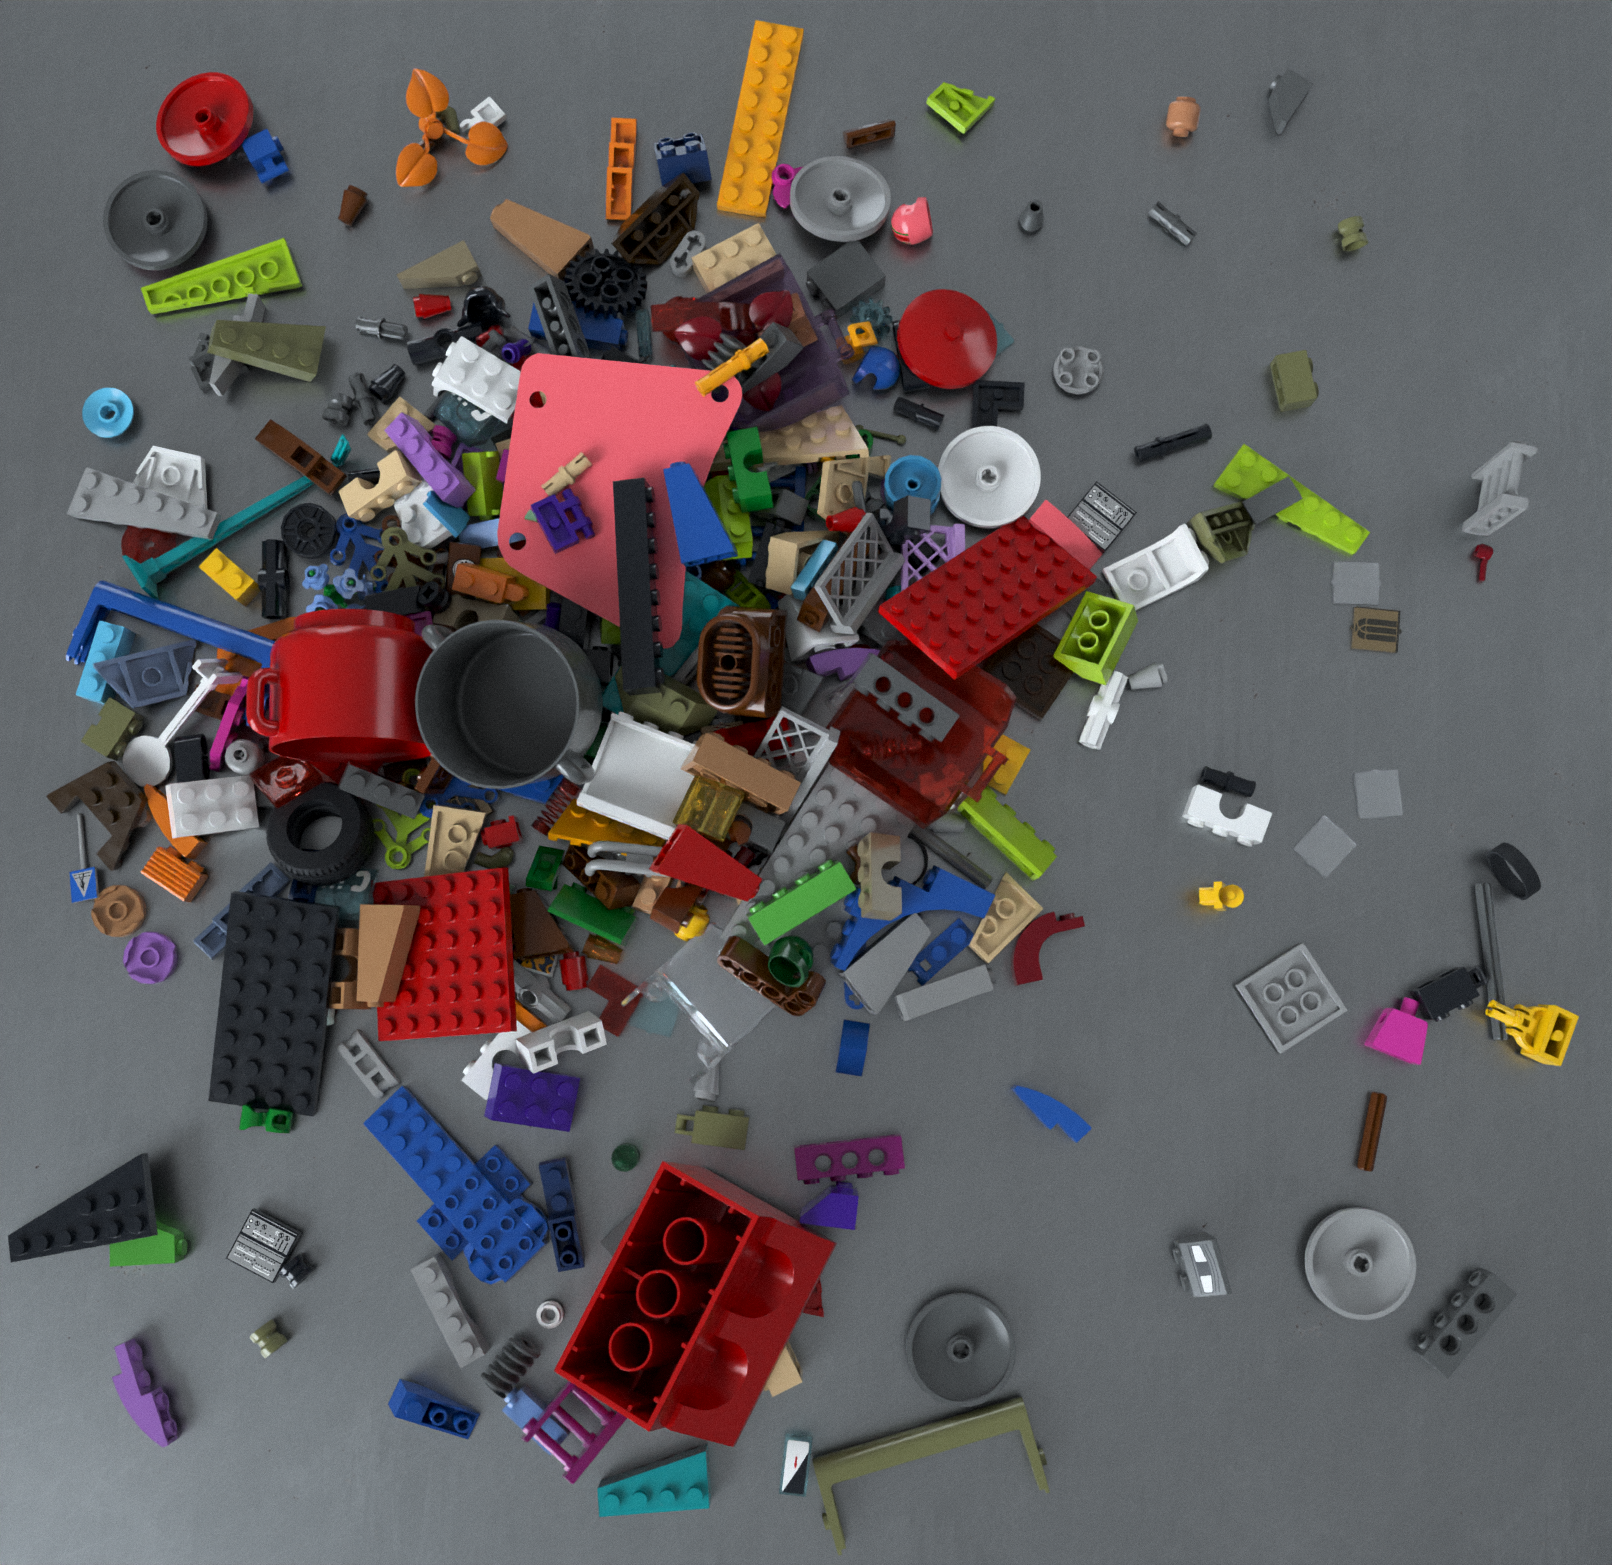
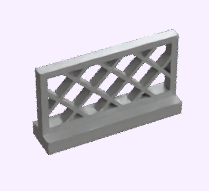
M873 513L865 514L814 585L833 618L830 627L834 633L855 634L905 562L902 553L893 552ZM868 526L871 529L870 540H866ZM858 542L857 558H853L854 545ZM866 543H870L869 559H865ZM879 544L883 552H881L877 557ZM845 560L844 577L840 576V568ZM853 561H857L856 577H852ZM865 562H869V570L865 574ZM830 579H832L831 595H829L825 588ZM840 579L844 580L843 596H839ZM852 580H856V588L852 593ZM839 599H843V607L839 611Z
M782 706L753 757L756 759L757 757L769 759V762L772 764L771 767L778 771L792 770L795 780L801 782L788 811L780 815L783 821L790 823L837 746L840 731L832 726L828 730ZM785 717L793 721L796 728L783 731L780 725L782 718ZM813 731L819 734L820 738L818 741L806 743L803 733ZM798 734L802 745L789 747L785 737ZM780 738L784 749L771 751L768 742ZM804 750L807 758L806 761L794 763L791 753ZM786 754L790 765L777 767L773 757Z

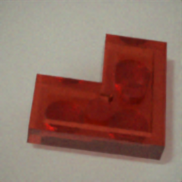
M602 964L599 965L587 986L590 990L609 1000L599 1019L602 1020L603 1029L620 1037L644 997L646 990Z

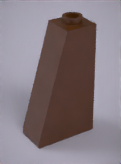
M852 532L848 535V537H847L846 540L843 542V544L841 545V547L839 548V550L842 548V546L844 545V543H845V542L847 541V539L850 537V535L852 534ZM858 542L854 545L853 558H857ZM866 543L865 559H868L870 543ZM845 560L840 568V576L844 577ZM853 561L852 577H856L857 561ZM832 579L825 586L829 595H831ZM840 579L839 596H843L844 580ZM852 580L853 590L856 587V580ZM813 586L802 603L797 621L820 633L831 619V615ZM839 599L840 607L843 603V599Z

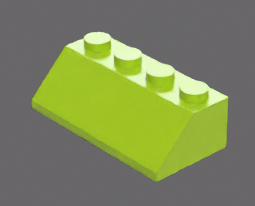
M979 784L956 810L963 817H966L969 823L1032 881L1038 879L1056 859L1057 855L1053 853L1055 848L1045 839L1041 842L1034 835L1036 831L1031 825L1025 821L1021 823L1015 818L1016 812L1005 803L1002 806L995 799L997 795L988 786L983 788Z

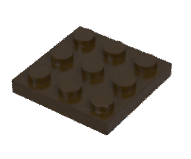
M1037 623L1000 648L999 651L994 652L980 671L1006 686L1013 703L1040 721L1074 673L1053 656L1061 639Z

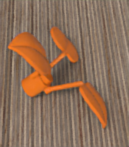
M413 69L406 92V103L411 113L420 117L418 125L419 129L424 133L422 139L424 140L425 148L423 149L418 143H410L403 148L396 165V179L399 186H423L434 179L437 173V161L433 155L428 154L430 150L429 139H438L443 133L462 143L468 144L465 152L466 157L477 165L494 163L504 155L508 143L501 131L492 123L482 121L474 124L469 130V139H465L446 129L442 122L436 118V112L447 108L449 103L448 90L433 74L422 69Z

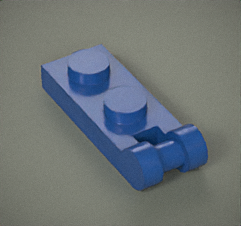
M958 918L917 954L908 971H912L918 978L917 982L923 986L970 944L974 933ZM924 959L932 966L927 971L920 965Z

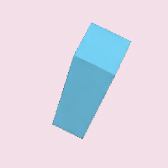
M824 539L820 542L790 587L794 598L804 601L839 550L837 543Z

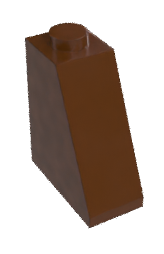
M532 888L518 889L516 894L510 895L516 957L518 959L528 961L575 952L574 946L554 915L547 911L549 907L538 892L532 891Z

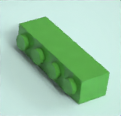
M826 860L818 866L819 871L812 875H809V873L803 874L795 880L796 885L789 889L782 887L772 894L773 899L766 903L759 901L749 908L750 913L746 914L764 946L856 890L840 861Z

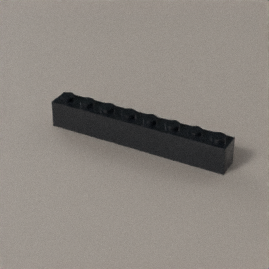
M645 478L613 481L623 690L629 696L661 693V684H664L665 676L663 668H660L659 658H663L662 642L658 641V632L662 631V622L660 615H657V605H660L661 600L659 590L656 589L655 580L659 579V568L657 563H654V554L658 553L656 538H653V528H656V516L651 509V503L655 502V492L653 486H650Z

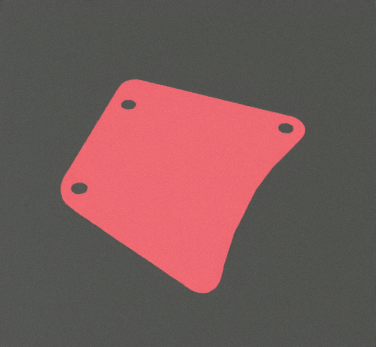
M542 353L534 354L522 365L497 531L500 552L504 560L512 568L620 627L613 481L645 478L648 484L653 486L655 492V502L651 503L652 512L656 516V528H653V538H656L658 553L654 554V563H657L659 568V579L655 580L656 589L659 590L661 600L660 605H657V615H660L662 622V631L658 632V641L662 642L663 649L670 648L679 640L682 630L686 567L681 563L663 469L670 468V465L675 462L689 463L694 468L704 487L712 462L740 406L742 399L741 385L733 376L722 384L729 391L728 398L723 402H716L713 400L711 392L703 397L695 385V381L711 372L709 370ZM536 391H541L546 395V404L541 408H534L530 404V396ZM582 452L592 463V466L574 479L576 482L573 485L568 484L555 496L559 503L565 501L562 492L566 489H571L574 496H578L582 503L580 507L585 516L589 517L593 523L591 527L596 535L586 539L583 532H577L576 535L579 538V543L555 554L539 523L525 520L524 518L529 509H531V504L549 497L541 485L559 472L558 468L560 466L565 467ZM571 511L565 512L570 523L576 521ZM515 533H521L526 538V544L520 550H514L509 545V539Z

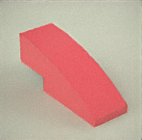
M1047 500L1042 503L1028 521L1032 527L1046 534L1052 541L1065 549L1089 570L1102 556V552L1070 519Z

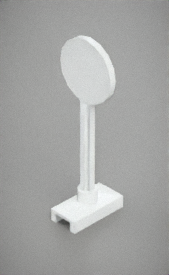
M225 658L198 659L192 668L203 677L200 680L201 684L159 738L144 735L134 738L127 745L123 754V765L125 773L134 783L144 787L146 784L156 786L163 783L172 771L173 758L168 747L172 739L211 690H214L218 684L238 683L243 677L240 672L229 673L224 668L228 663Z

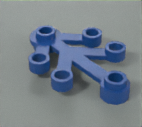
M347 513L343 514L336 522V529L340 537L336 548L330 552V561L336 566H341L345 563V551L351 539L355 546V551L349 568L355 571V576L358 579L362 561L370 573L372 567L376 565L373 558L375 553L379 550H384L383 548L365 543L362 536L377 539L382 544L380 535L383 534L382 528L375 529L363 525L362 521L349 517ZM352 522L354 526L347 528L345 523ZM335 554H341L343 558L341 560H335L333 556ZM380 568L374 569L375 576H383ZM385 578L382 581L374 580L377 585L375 593H380L383 587H387L388 581Z
M454 776L444 794H425L419 811L425 817L432 818L433 809L427 808V802L430 800L436 801V804L458 808L470 806L473 810H476L475 806L470 802L458 805L447 801L454 796L484 800L487 804H494L498 800V793L495 789L486 788L482 790L469 787L471 784ZM494 792V799L487 800L485 798L486 793Z

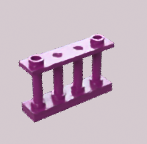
M568 1381L537 1419L532 1417L522 1429L525 1434L521 1439L528 1443L534 1437L564 1465L563 1469L566 1471L562 1474V1477L570 1484H574L627 1418L617 1411L613 1412L611 1409L608 1411L592 1395ZM570 1392L601 1419L602 1427L596 1434L594 1432L589 1433L560 1406V1403ZM551 1414L583 1442L581 1445L584 1449L577 1457L574 1454L571 1456L541 1428Z

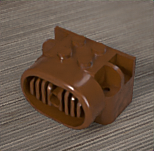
M726 606L705 625L699 638L697 686L707 704L721 713L762 718L777 716L782 702L787 610ZM732 656L736 662L734 668L730 665V658Z

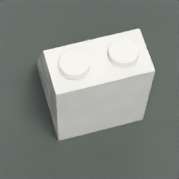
M786 594L778 602L779 609L787 610L786 640L791 662L807 660L809 656L825 651L849 648L859 641L857 631L855 634L834 633L830 627L833 621L832 617L820 633L797 621L803 600L794 598V595Z

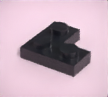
M977 380L974 382L971 429L981 426L997 427L998 409L1023 410L1025 382Z

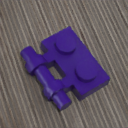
M566 489L562 492L565 501L561 503L553 494L531 504V510L555 554L578 544L577 532H583L586 539L596 535L591 527L593 523L589 517L585 516L580 507L582 505L578 496H574L571 489ZM571 511L576 521L570 523L565 512Z

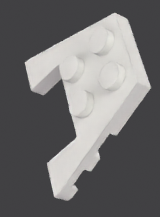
M152 446L136 471L137 476L132 483L207 509L205 459L193 454Z

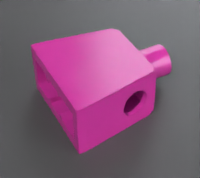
M1404 997L1400 1010L1385 1008L1364 1045L1410 1064L1421 1065L1428 1022L1415 1017L1420 1003Z

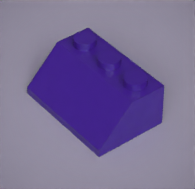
M836 1181V1185L830 1184L801 1208L799 1223L855 1230L859 1199L857 1188L847 1181Z

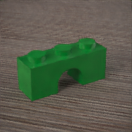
M752 427L727 432L728 443L723 444L725 459H731L732 465L727 466L730 482H736V487L732 488L734 503H740L742 513L772 508V495L767 471L754 473L747 470L753 465L764 463L758 428Z

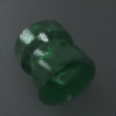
M626 1142L614 1149L611 1161L617 1170L627 1172L639 1163L641 1154L636 1145Z

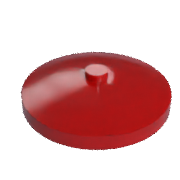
M207 72L192 76L177 85L163 101L156 120L158 140L168 154L182 164L205 166L216 163L232 154L247 137L253 121V104L244 87L227 74Z
M937 289L921 294L908 305L898 324L897 342L904 362L917 377L930 385L945 389H958L969 386L983 377L995 359L997 333L993 321L977 301L961 292Z

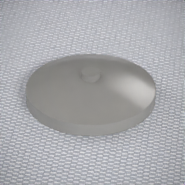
M830 156L814 160L805 165L792 181L790 206L794 217L807 231L826 240L849 242L866 238L881 228L890 210L891 193L884 177L871 165L855 158Z
M1347 1208L1327 1216L1314 1229L1306 1246L1305 1271L1313 1292L1328 1308L1351 1319L1372 1320L1388 1315L1406 1300L1416 1277V1256L1409 1237L1393 1219L1367 1208Z

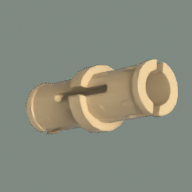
M580 452L565 467L560 466L558 468L559 472L542 484L541 487L549 496L557 495L568 484L573 485L576 482L574 479L591 467L592 463Z

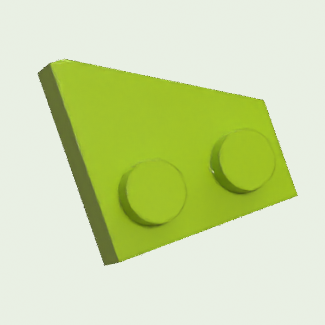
M943 82L928 97L926 104L961 133L965 134L994 105L996 99L989 95L987 99L973 95L974 91L960 89L955 85Z

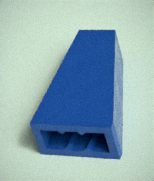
M572 301L588 348L606 351L611 349L612 346L622 349V345H627L628 330H625L623 320L615 319L611 314H608L607 319H604L602 313H599L595 318L593 315L594 311H589L585 314L584 306L576 308V301ZM533 303L528 330L532 337L547 341L535 304Z
M675 462L670 465V468L663 469L681 563L688 568L738 556L737 549L694 468L689 463L686 464V462Z

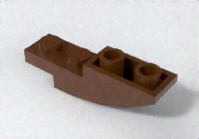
M271 419L255 438L256 441L330 496L334 494L347 478L345 473L326 460L321 454Z

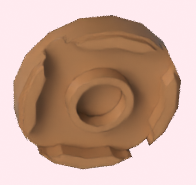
M113 885L103 889L99 893V898H95V903L91 910L94 925L101 933L111 937H126L135 933L142 926L146 918V904L143 896L136 889L125 885Z

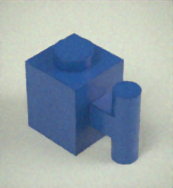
M268 129L246 138L241 144L250 163L258 173L257 175L262 184L289 171L281 154L284 148L278 136L272 137Z

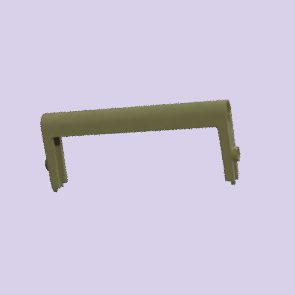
M1022 1397L812 1458L826 1510L825 1513H822L826 1530L831 1529L838 1556L842 1555V1549H846V1540L832 1489L833 1484L983 1439L1020 1430L1039 1490L1045 1489L1046 1493H1050L1043 1466L1047 1465L1045 1454L1042 1448L1037 1449Z

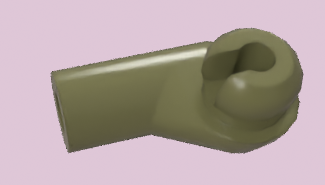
M509 847L501 848L499 852L492 856L478 852L474 864L487 869L504 868L512 862L514 852Z

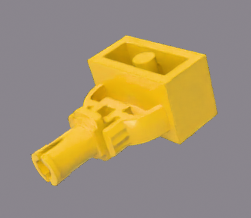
M1491 1000L1488 1003L1487 1007L1492 1008V1010L1486 1009L1485 1014L1505 1023V1026L1513 1028H1506L1505 1031L1514 1036L1515 1041L1522 1048L1520 1054L1542 1064L1562 1065L1579 1018L1578 1015L1557 1005L1538 1004L1537 1006L1526 1007L1516 1004L1514 1006L1516 1010H1513L1495 1000Z

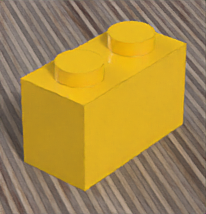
M217 548L199 566L201 570L245 607L260 592L258 583Z

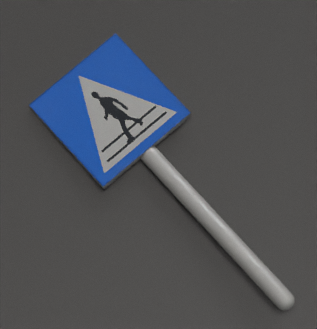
M81 813L77 815L81 870L69 872L72 903L99 898L97 867L87 868L84 825Z

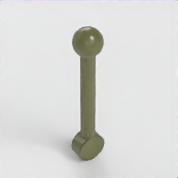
M859 424L855 426L857 430H867L872 436L894 440L900 445L906 442L904 435L895 436L868 430Z

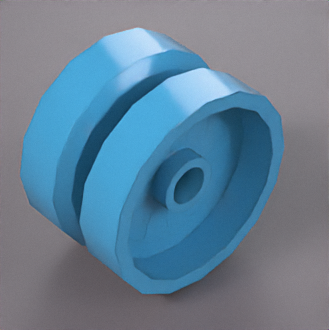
M908 455L899 458L890 465L885 474L884 500L888 510H894V501L909 495L931 499L930 515L935 512L940 500L942 479L938 468L932 461L922 456Z

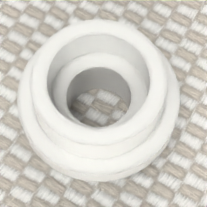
M553 1300L543 1302L537 1309V1321L542 1327L547 1329L557 1327L564 1317L562 1306ZM548 1309H552L555 1312L553 1319L546 1316Z

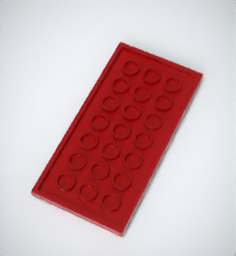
M1022 516L1017 521L1000 527L882 603L878 613L956 680L1094 584L1097 576L1065 549L1052 541L1046 534L1032 527L1031 523L1028 522L1029 520Z

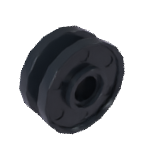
M313 503L299 504L290 509L284 516L281 525V536L286 547L300 558L310 561L322 560L329 556L330 552L336 548L340 534L336 529L337 521L335 517L322 506ZM315 527L314 535L306 537L307 530Z

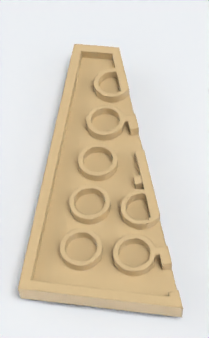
M842 405L830 407L817 413L807 414L794 420L781 422L771 427L758 429L764 463L777 462L778 465L811 463L820 461L822 457L835 456L836 460L846 459L845 455L860 454V458L869 457L868 447ZM727 440L722 441L709 472L728 470L727 466L732 465L731 459H725L723 444L728 443ZM764 463L756 464L753 466L754 468L764 467Z

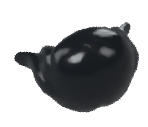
M488 286L471 288L465 296L462 317L458 321L457 327H462L468 322L471 324L480 322L483 328L497 325L503 316L510 318V314L505 311L504 299Z

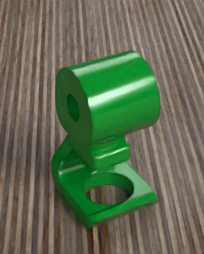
M244 1104L242 1106L239 1130H246L252 1126H265L267 1132L290 1133L293 1112L269 1108L268 1112H255L250 1105Z

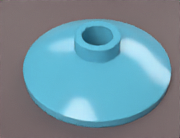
M102 388L93 392L87 398L83 406L82 417L84 424L93 434L104 438H111L122 434L129 428L134 417V407L130 398L121 390ZM115 412L114 417L109 419V414Z

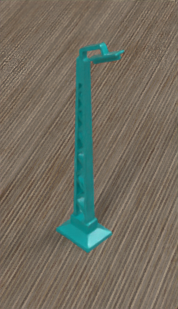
M344 434L341 435L330 458L332 464L337 468L344 465L351 451L349 442ZM303 476L219 523L212 540L193 537L155 559L151 557L141 564L127 555L122 556L141 588L150 597L159 599L156 583L167 578L166 574L314 485V483Z

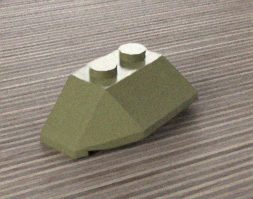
M1243 501L1200 512L1186 523L1188 528H1192L1197 537L1196 544L1198 548L1220 563L1248 554L1252 539L1251 531L1254 530L1255 525L1244 508Z
M621 665L615 675L623 711L633 716V720L640 724H643L644 721L650 722L659 727L658 731L666 734L669 731H673L685 736L708 727L716 715L717 710L707 704L700 693L664 674L665 682L661 684V693L629 696L623 690Z

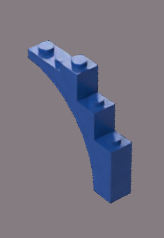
M933 865L932 869H929L923 878V888L897 876H894L893 880L888 881L887 884L901 887L902 914L888 921L861 917V908L858 905L861 888L856 887V890L845 898L844 905L846 907L844 910L853 916L851 920L847 919L842 928L843 936L839 944L836 943L831 950L830 958L832 959L830 963L845 971L854 955L871 936L886 925L910 914L927 910L947 909L966 912L984 919L995 894Z

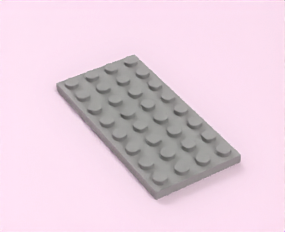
M832 756L777 843L772 855L769 856L757 876L762 878L758 893L754 898L749 899L748 902L741 900L719 936L726 941L730 936L740 937L768 957L772 946L778 939L789 935L800 936L809 943L813 950V965L808 971H814L821 975L831 959L830 953L836 943L839 944L843 936L842 928L847 919L851 920L853 916L844 910L846 907L844 905L846 896L765 946L746 914L750 913L749 908L759 901L766 903L773 899L772 894L782 887L789 889L796 885L795 880L803 874L809 873V875H812L819 871L818 866L829 859L840 861L850 877L855 869V863L846 853L849 847L855 843L858 846L860 840L870 832L900 836L901 847L922 813ZM882 869V870H881L882 876H883V874L885 873V871H886L887 869ZM796 973L795 975L800 977L801 973Z

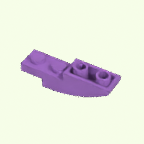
M135 1338L114 1347L122 1371L112 1377L117 1393L126 1410L140 1429L161 1447L168 1446L177 1440L176 1435L178 1431L176 1422L171 1419L169 1414V1399L166 1393H163L161 1387L153 1390L150 1389V1375L144 1370L142 1349L136 1344Z

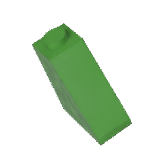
M156 1221L158 1235L109 1244L110 1267L168 1264L184 1260V1255L187 1253V1240L184 1239V1232Z

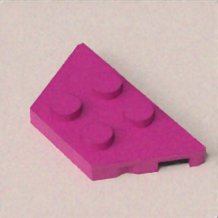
M245 675L242 677L240 686H237L227 704L210 750L209 762L211 764L209 769L220 772L227 748L238 738L239 733L235 732L236 727L244 721L242 717L245 711L244 705L247 698V683L249 679Z

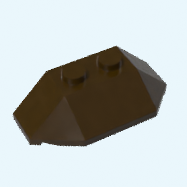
M684 173L679 174L657 189L620 226L611 244L627 263L660 265L678 247L684 236L688 232L695 230L699 191Z

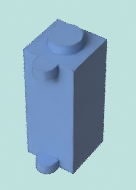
M524 1384L520 1390L514 1387L504 1400L507 1404L502 1411L523 1429L532 1417L537 1419L548 1405ZM552 1414L541 1426L559 1445L571 1432ZM532 1437V1439L544 1451L551 1455V1453L542 1444H540L534 1437Z

